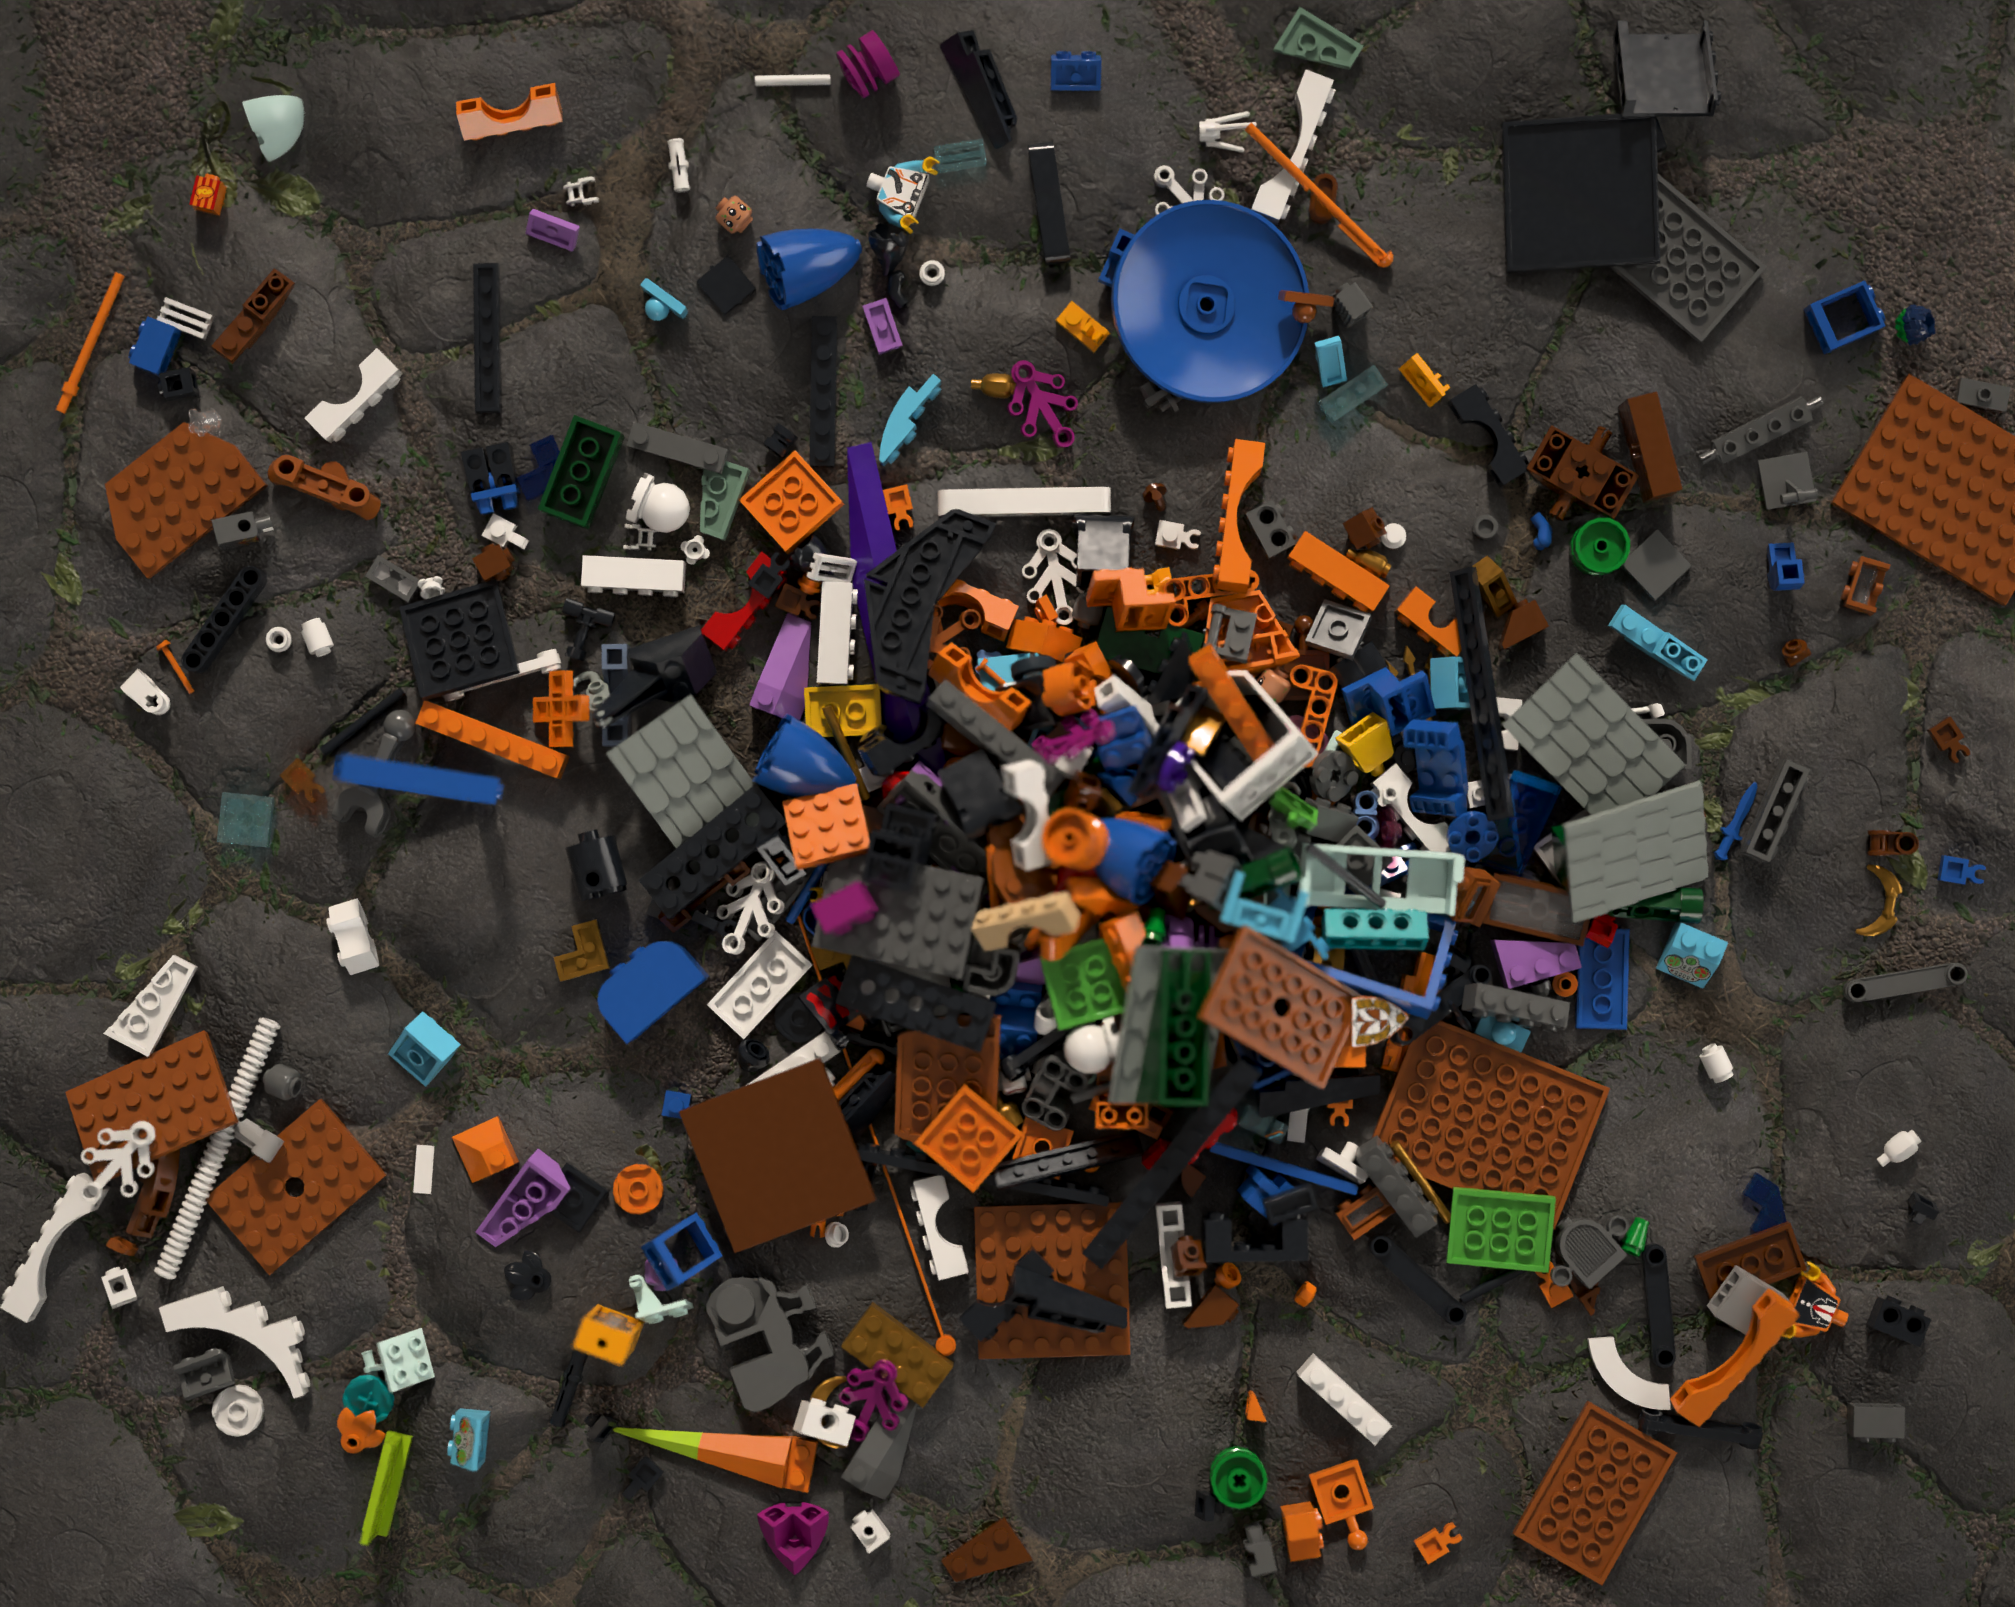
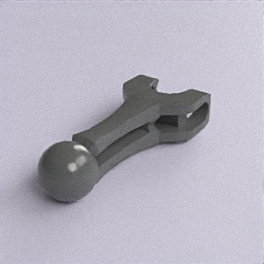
M395 710L387 715L383 725L385 734L382 737L375 759L395 762L405 741L409 740L416 731V721L409 712ZM359 784L357 787L344 790L339 794L333 808V819L338 822H346L350 820L356 809L362 807L367 813L366 833L373 838L381 836L391 817V809L385 799L386 788Z

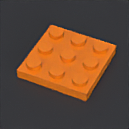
M796 450L739 499L743 506L787 554L793 551L845 505Z
M857 783L839 787L823 794L802 796L782 801L797 870L867 853L870 839Z
M964 1084L918 1137L915 1144L974 1192L1022 1137L1023 1133Z

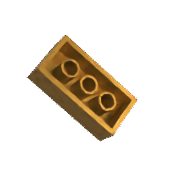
M874 1302L871 1303L841 1345L842 1348L870 1369H873L874 1364L879 1360L890 1361L897 1369V1378L894 1381L898 1390L922 1408L954 1365L952 1360L937 1352L936 1348Z

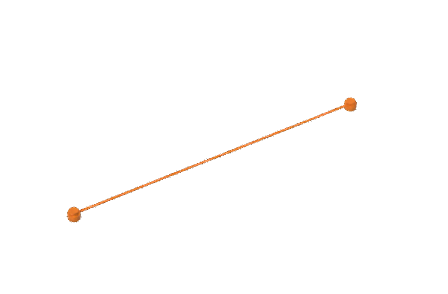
M779 857L775 860L780 864L784 857ZM799 914L797 919L820 982L822 977ZM844 1048L843 1053L850 1071L852 1065L847 1050ZM871 1123L869 1129L874 1144L879 1145ZM882 1164L940 1333V1337L936 1341V1350L943 1356H949L955 1351L956 1341L951 1335L943 1333L887 1167Z

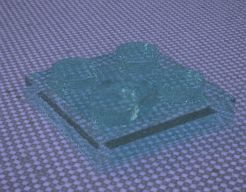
M222 792L217 842L269 848L275 798Z

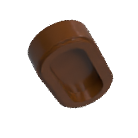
M1328 173L1318 175L1313 183L1335 203L1338 188L1337 180ZM1311 192L1308 210L1310 219L1319 225L1328 223L1333 215L1320 204Z

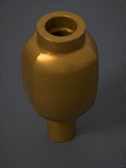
M1000 373L985 375L982 380H971V389L981 390L985 395L994 398L1010 397L1014 394L1016 385L1010 375Z
M1349 548L1345 556L1377 578H1386L1392 566L1387 563L1388 560L1385 556L1368 549L1357 552Z

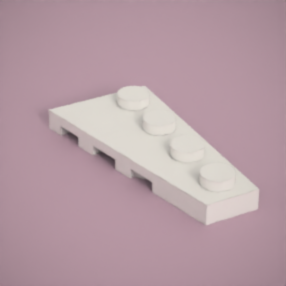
M173 955L151 979L147 987L135 997L136 999L119 1015L114 1024L103 1034L149 1057L157 1046L198 967Z

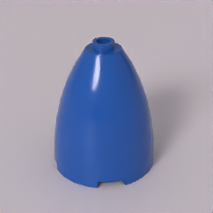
M807 228L779 231L760 236L761 241L756 244L761 275H765L768 286L772 288L768 293L776 307L780 310L804 303L832 287L852 269L859 260V254L862 253V247L858 239H854L853 236L842 232L826 229Z
M785 714L777 726L778 732L776 731L771 740L768 741L754 771L758 775L754 776L752 780L772 791L798 798L823 794L839 787L855 784L856 776L849 764L830 742L807 724L789 714Z
M1098 818L1108 830L1109 843L1102 861L1094 866L1097 877L1127 900L1137 905L1145 904L1155 896L1150 884L1167 860L1174 862L1176 841L1171 839L1168 833L1142 823L1119 818Z

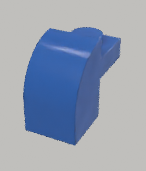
M1119 229L1098 282L1112 287L1118 261L1134 234Z
M1794 542L1768 544L1767 555L1770 571L1767 575L1771 589L1773 591L1801 589L1805 583L1802 559H1796Z

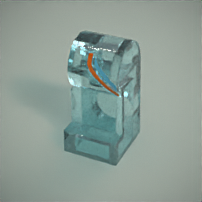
M1247 1104L1238 1122L1239 1126L1277 1144H1281L1289 1128L1288 1125L1278 1121L1273 1116L1260 1118L1258 1109L1250 1104Z

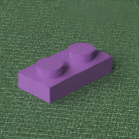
M532 209L528 217L526 234L573 251L576 247L580 226Z
M884 298L863 305L879 355L903 347L887 299Z

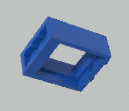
M1865 280L1804 308L1823 354H1827L1885 327V315L1880 308H1877L1874 301L1875 293L1870 285L1867 286ZM1856 294L1870 327L1837 341L1823 307Z
M697 1212L641 1246L642 1251L666 1291L681 1284L722 1257L718 1244L710 1236L704 1221L698 1216ZM686 1227L703 1255L704 1260L682 1274L663 1241Z

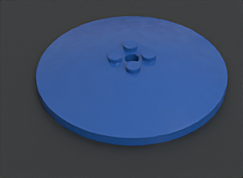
M1197 200L1185 202L1161 212L1149 220L1131 238L1118 261L1114 273L1111 294L1112 315L1119 340L1125 352L1138 370L1152 383L1170 394L1186 400L1203 403H1223L1247 397L1263 389L1279 377L1290 365L1303 342L1308 323L1302 324L1294 319L1292 308L1296 302L1278 300L1279 291L1287 290L1309 293V288L1302 263L1296 251L1283 233L1269 220L1255 211L1235 203L1220 200ZM1203 298L1211 301L1212 308L1208 312L1200 307V301Z

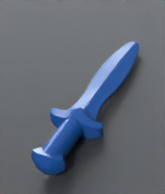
M1756 782L1752 783L1742 796L1730 824L1726 828L1720 827L1721 832L1725 836L1719 848L1713 852L1718 860L1728 859L1727 853L1733 841L1742 840V837L1739 836V830L1753 804L1757 791Z

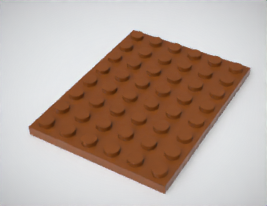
M1907 374L1830 504L1995 602L2005 606L2015 591V436L1913 375Z
M1440 1020L1420 1037L1408 1044L1371 1139L1378 1135L1383 1143L1386 1142L1389 1147L1391 1143L1398 1140L1425 1178L1452 1189L1453 1187L1555 1196L1556 1203L1553 1229L1555 1230L1610 1088ZM1392 1150L1394 1158L1397 1162H1401Z

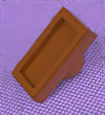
M1281 290L1278 296V300L1296 302L1292 308V314L1294 319L1302 324L1309 323L1315 318L1317 313L1315 305L1333 307L1334 303L1333 296Z

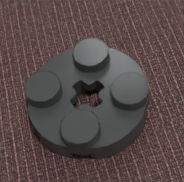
M1326 750L1313 762L1312 768L1314 772L1313 777L1310 776V786L1318 797L1336 802L1343 798L1358 781L1354 762L1344 752ZM1333 770L1335 771V777L1333 778V780H1330V778L1332 777L1331 772Z

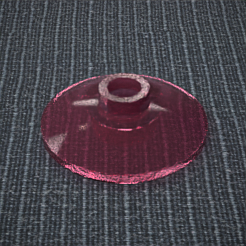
M1389 805L1382 806L1377 815L1380 831L1376 841L1381 848L1395 849L1397 838H1400L1402 834V827L1400 823H1397L1393 809Z

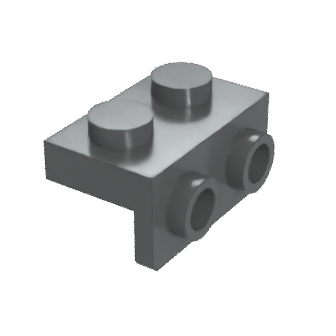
M222 1349L207 1350L204 1355L196 1358H185L179 1364L173 1366L174 1372L179 1374L183 1397L187 1401L235 1384L230 1356Z

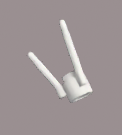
M1249 112L1237 113L1216 119H1206V121L1200 122V142H1206V147H1218L1244 152L1242 147L1218 142L1215 139H1220L1221 130L1243 129L1250 123L1257 126V123L1246 122L1220 125V123L1248 117L1250 115Z

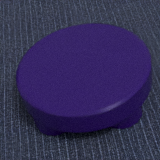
M1178 742L1173 747L1162 767L1158 781L1159 789L1174 793L1178 784L1181 786L1184 784L1188 776L1185 768L1187 763L1192 761L1195 749L1182 742Z

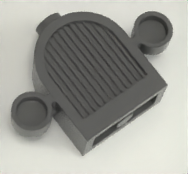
M1613 1215L1607 1220L1605 1228L1595 1221L1584 1218L1570 1219L1567 1216L1557 1224L1559 1230L1555 1237V1250L1564 1264L1552 1268L1550 1279L1555 1285L1566 1286L1571 1282V1272H1573L1574 1276L1584 1287L1592 1288L1628 1256L1611 1237L1612 1235L1622 1236L1628 1231L1629 1224L1626 1218L1620 1215Z

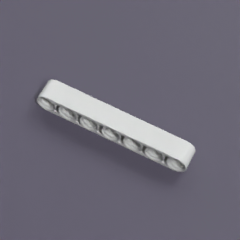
M1059 487L937 491L938 517H942L952 509H960L978 517L1110 514L1111 488Z

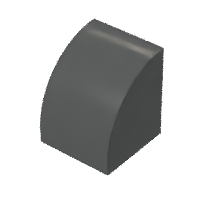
M1214 793L1202 801L1207 817L1202 822L1205 830L1230 822L1223 805Z

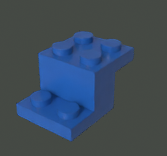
M1385 667L1342 688L1351 726L1374 712L1387 720L1389 732L1394 736L1402 732L1412 719L1426 720L1436 715L1428 678L1423 671L1399 681Z
M1014 982L1006 992L997 996H990V1001L997 1003L994 1015H1001L1000 1060L1013 1054L1019 1055L1037 1042L1038 1032L1034 1028L1036 1009L1041 1003L1042 985Z

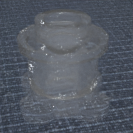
M208 408L204 412H197L196 409L189 410V431L191 433H197L199 437L205 436L207 431L210 433L218 432L222 421L221 416L215 409Z

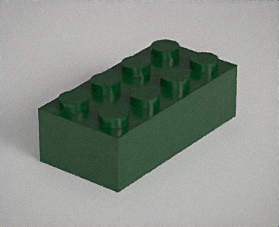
M574 415L538 510L544 514L589 530L625 436L619 431Z

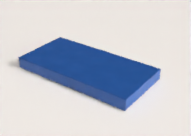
M1617 929L1614 939L1608 948L1587 937L1585 938L1584 946L1577 945V953L1582 968L1576 969L1578 987L1576 990L1575 1028L1627 1030L1630 929Z

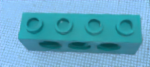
M1332 907L1324 909L1321 919L1322 938L1329 948L1424 950L1429 939L1427 913L1417 909L1398 911L1390 908L1381 910L1356 908L1351 910ZM1344 925H1350L1354 929L1346 928ZM1370 925H1374L1379 929H1373L1370 927ZM1395 926H1401L1404 930L1397 929Z

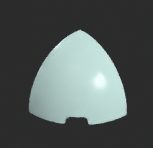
M275 95L242 102L251 129L255 132L259 147L268 162L281 157L295 144L304 122V106L300 98L289 95Z

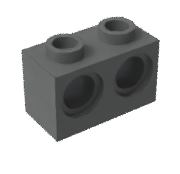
M1273 500L1244 515L1267 561L1296 545L1294 540L1297 539L1293 528L1290 525L1287 527L1282 519L1285 517L1282 507L1279 503L1275 504ZM1269 512L1273 517L1272 523H1262L1259 518L1260 513ZM1272 535H1282L1284 545L1275 546L1271 541Z

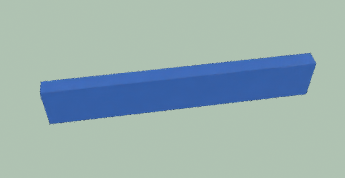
M1216 1142L1208 1149L1212 1153L1356 1195L1358 1190L1356 1183L1220 1142Z

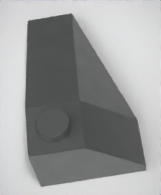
M906 1396L908 1405L901 1412L895 1411L891 1407V1398L888 1399L887 1404L890 1411L899 1417L900 1423L894 1430H887L882 1424L883 1419L881 1414H879L841 1476L860 1490L884 1500L899 1479L917 1403L908 1396Z

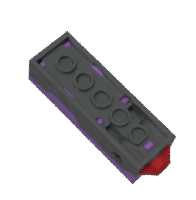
M920 760L909 772L895 771L887 776L881 783L883 801L876 809L884 816L886 804L891 803L937 814L929 857L944 870L987 879L981 904L990 909L985 848L989 844L986 840V834L969 843L967 842L963 823L941 786L939 777Z

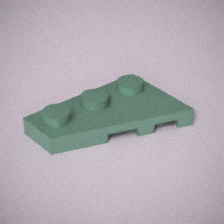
M1299 7L1274 47L1273 52L1350 70L1364 46Z
M728 461L725 462L722 474L703 469L701 483L703 491L700 512L701 533L724 541L726 540L740 502L739 499L749 477L750 469Z

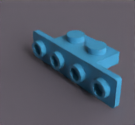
M1283 888L1276 889L1280 897L1267 906L1292 915L1296 899L1293 895L1287 897ZM1307 916L1301 920L1294 943L1278 938L1289 952H1292L1310 939L1324 960L1329 958L1327 952L1330 948L1322 937L1317 940L1312 932L1316 928Z

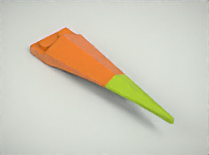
M623 1427L613 1429L615 1432L779 1488L806 1493L810 1490L818 1441L796 1436L703 1433Z

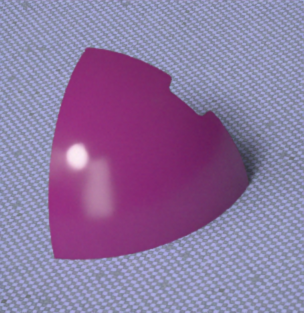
M804 1502L801 1503L800 1507H787L785 1503H781L757 1514L761 1531L776 1557L792 1574L796 1575L806 1566L818 1550L827 1530L829 1512L819 1506Z

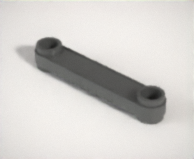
M1945 963L1849 980L1844 984L1843 994L1851 1002H1862L1962 984L1967 979L1968 972L1960 963ZM1954 967L1959 971V976L1956 980H1953L1950 976V972ZM1857 984L1860 988V993L1854 998L1851 995V987Z

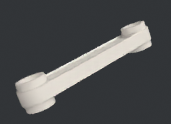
M556 649L540 652L537 654V659L518 664L519 674L443 695L445 702L465 697L464 692L540 670L542 674H547L549 671H558L562 669L560 656Z

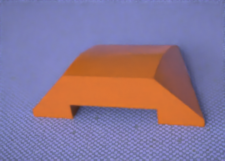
M1260 590L1210 598L1204 644L1207 642L1213 616L1211 614L1213 604H1221L1227 608L1257 614L1247 663L1221 659L1228 671L1247 670L1249 674L1261 673L1265 668L1276 669L1277 666L1281 667L1300 657L1298 650L1290 642L1288 634L1280 626L1275 613ZM1222 618L1216 644L1218 647L1224 648L1230 619Z

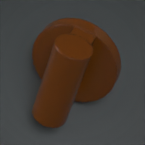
M1158 483L1148 485L1142 495L1144 501H1154L1158 511L1166 509L1163 499L1167 491L1165 485Z
M1792 639L1782 648L1784 661L1789 668L1811 655L1806 642L1801 639Z

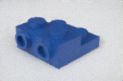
M1136 705L1099 716L1100 721H1112L1115 735L1108 742L1098 744L1095 741L1097 753L1106 772L1114 770L1115 773H1120L1126 770L1128 765L1136 762L1138 765H1141L1150 747L1152 738Z

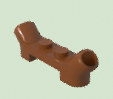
M290 455L280 456L269 466L268 478L273 484L286 485L354 512L365 520L375 518L380 510V499L371 494L365 485L352 479L346 481L304 464L303 460Z

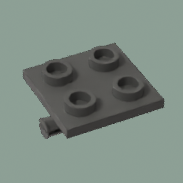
M1807 452L1757 461L1766 510L1815 502L1818 498V491L1813 485Z

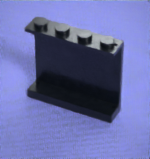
M1704 20L1700 34H1629L1628 21H1617L1613 41L1622 117H1711L1714 115L1716 106H1719L1721 103V92L1717 91L1716 88L1718 84V71L1714 70L1716 53L1711 49L1713 32L1709 31L1708 20Z

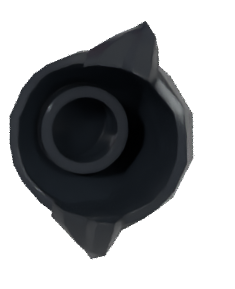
M886 221L884 224H877L876 228L868 233L869 244L881 264L882 275L885 277L889 276L901 262L909 244V233L905 229L893 226Z
M814 533L808 536L795 550L793 555L790 556L789 561L791 563L789 567L802 573L812 572L810 564L811 562L815 563L814 553L829 555L822 541ZM822 562V564L832 565V563ZM819 570L821 574L835 575L832 571Z

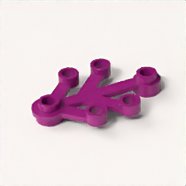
M1018 361L1011 369V377L1016 385L1012 402L1007 406L1008 413L1012 416H1017L1023 412L1022 399L1026 388L1031 398L1026 421L1020 428L1021 434L1027 438L1036 434V420L1040 410L1054 433V444L1060 448L1070 446L1075 439L1073 431L1068 427H1062L1048 403L1062 406L1065 411L1069 412L1077 408L1078 400L1074 396L1065 397L1041 391L1035 383L1049 384L1051 389L1058 390L1065 384L1064 377L1060 374L1050 375L1038 372L1029 361ZM1020 369L1026 371L1027 376L1025 378L1020 377ZM1054 378H1058L1060 380V386H1055L1053 384ZM1067 399L1073 401L1074 405L1072 408L1067 407ZM1012 404L1019 406L1018 413L1012 411ZM1026 425L1032 427L1031 434L1025 432ZM1060 433L1066 436L1064 443L1059 441Z
M1090 709L1081 716V719L1086 726H1091L1092 729L1084 731L1078 725L1079 722L1075 716L1069 715L1062 720L1061 725L1067 732L1070 731L1071 735L1052 740L1041 736L1032 743V750L1039 754L1048 765L1055 763L1062 755H1065L1067 759H1072L1094 741H1097L1098 744H1103L1112 739L1115 735L1114 724L1112 721H1100L1096 712Z
M888 1360L877 1361L873 1369L862 1371L854 1368L847 1375V1381L853 1386H858L863 1381L875 1380L872 1387L857 1390L846 1387L839 1394V1400L845 1405H850L853 1401L867 1399L859 1419L854 1421L850 1438L853 1441L861 1442L866 1438L870 1431L868 1422L876 1405L883 1419L882 1424L885 1429L892 1431L900 1423L899 1417L890 1411L882 1392L884 1386L890 1395L891 1407L895 1411L901 1412L908 1405L907 1397L899 1393L894 1381L897 1378V1369Z

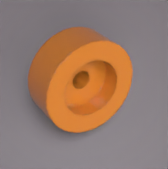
M1225 1262L1217 1267L1214 1281L1217 1286L1232 1289L1240 1284L1241 1274L1233 1263Z

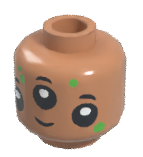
M732 196L729 200L724 197L715 208L718 211L716 221L731 234L737 231L741 234L753 219L751 217L752 209L737 196Z
M1279 666L1276 669L1265 668L1256 680L1276 704L1283 701L1292 687V683L1288 678L1289 673ZM1256 695L1260 700L1268 704L1261 695Z

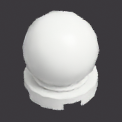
M644 473L631 498L636 500L632 510H627L626 520L637 523L639 519L643 518L645 524L654 531L669 533L679 529L688 519L690 512L689 501L685 493L676 485L669 483L655 485L654 476Z
M1113 1015L1103 1018L1104 1024L1102 1026L1093 1023L1082 1024L1073 1029L1067 1036L1064 1044V1055L1069 1065L1084 1074L1098 1073L1106 1069L1111 1061L1115 1062L1119 1032Z

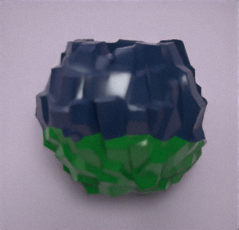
M1910 305L1908 308L1903 309L1902 313L1895 320L1894 328L1898 331L1897 337L1909 345H1917L1919 342L1935 334V317L1931 314V310L1916 305Z

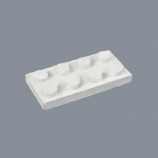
M775 931L774 935L765 941L707 1006L745 1039L813 964L780 933Z

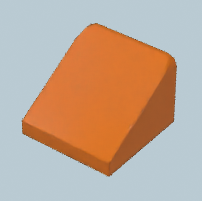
M1249 1390L1245 1411L1247 1419L1266 1422L1254 1392Z

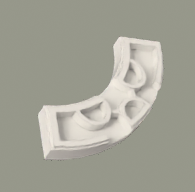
M1614 1337L1587 1338L1589 1352L1596 1369L1604 1381L1616 1393L1642 1407L1671 1410L1669 1384L1650 1382L1633 1374L1620 1359Z

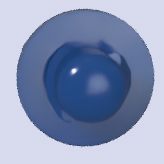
M1476 811L1466 812L1456 817L1447 830V843L1453 853L1462 855L1469 862H1478L1492 852L1499 840L1494 822L1488 821L1486 814Z

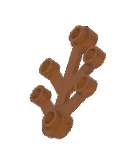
M936 604L934 608L938 610V616H933L929 653L938 654L948 646L943 643L964 629L973 630L977 628L981 623L979 612L974 609L962 612L958 622L937 635L939 621L944 611L940 605ZM966 616H969L972 620L970 625L965 622ZM960 647L962 651L971 656L968 648ZM928 660L927 670L931 669L934 663L933 660Z

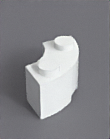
M358 898L329 907L330 918H327L326 921L329 931L331 933L334 932L340 952L337 953L340 965L342 967L345 966L350 975L378 967L379 960L375 942L368 933L367 924L369 923Z

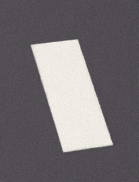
M1308 1109L1290 1112L1287 1141L1305 1143Z
M417 1145L413 1193L431 1194L434 1146Z

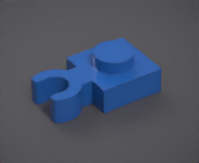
M1942 855L1937 880L1965 885L1966 878H1968L1974 884H1982L1984 880L1977 879L1975 871L1986 870V867L1983 865L1968 867V859Z

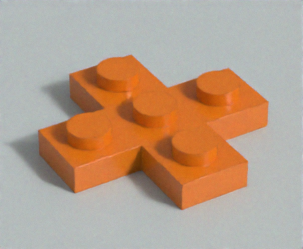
M549 671V697H533V722H549V747H573V721H589V695H573V671Z

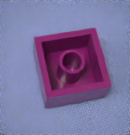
M858 881L811 905L824 932L833 935L838 934V936L852 930L850 925L854 923L863 924L875 918L873 913L879 911L866 883Z

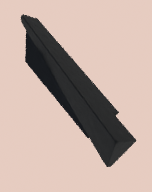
M1016 1266L1014 1268L1004 1303L1027 1306L1028 1318L1094 1333L1106 1332V1327L1109 1325L1122 1329L1128 1327L1127 1309L1125 1307L1022 1267Z

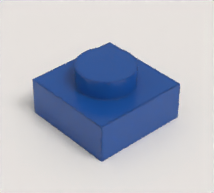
M666 1090L662 1116L682 1119L679 1111L690 1107L692 1094Z

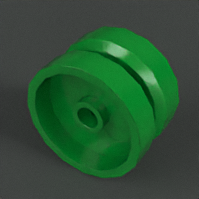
M1596 518L1586 522L1573 533L1569 542V555L1572 563L1579 571L1589 576H1603L1618 569L1626 561L1630 553V538L1627 530L1619 522L1610 518ZM1597 543H1598V546H1599V545H1602V546H1603V550H1602V551L1597 548Z
M1234 1446L1221 1451L1212 1461L1209 1477L1213 1491L1220 1502L1231 1508L1242 1509L1251 1507L1262 1498L1266 1491L1267 1475L1261 1460L1254 1452L1244 1447ZM1238 1474V1476L1240 1477V1475L1242 1474V1478L1240 1480H1235L1234 1476Z

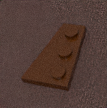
M1005 1516L941 1559L955 1582L1033 1560Z

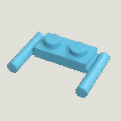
M1235 871L1220 921L1240 927L1246 925L1257 932L1294 943L1310 893L1303 890L1299 891L1293 914L1291 915L1288 912L1245 899H1238L1245 873Z

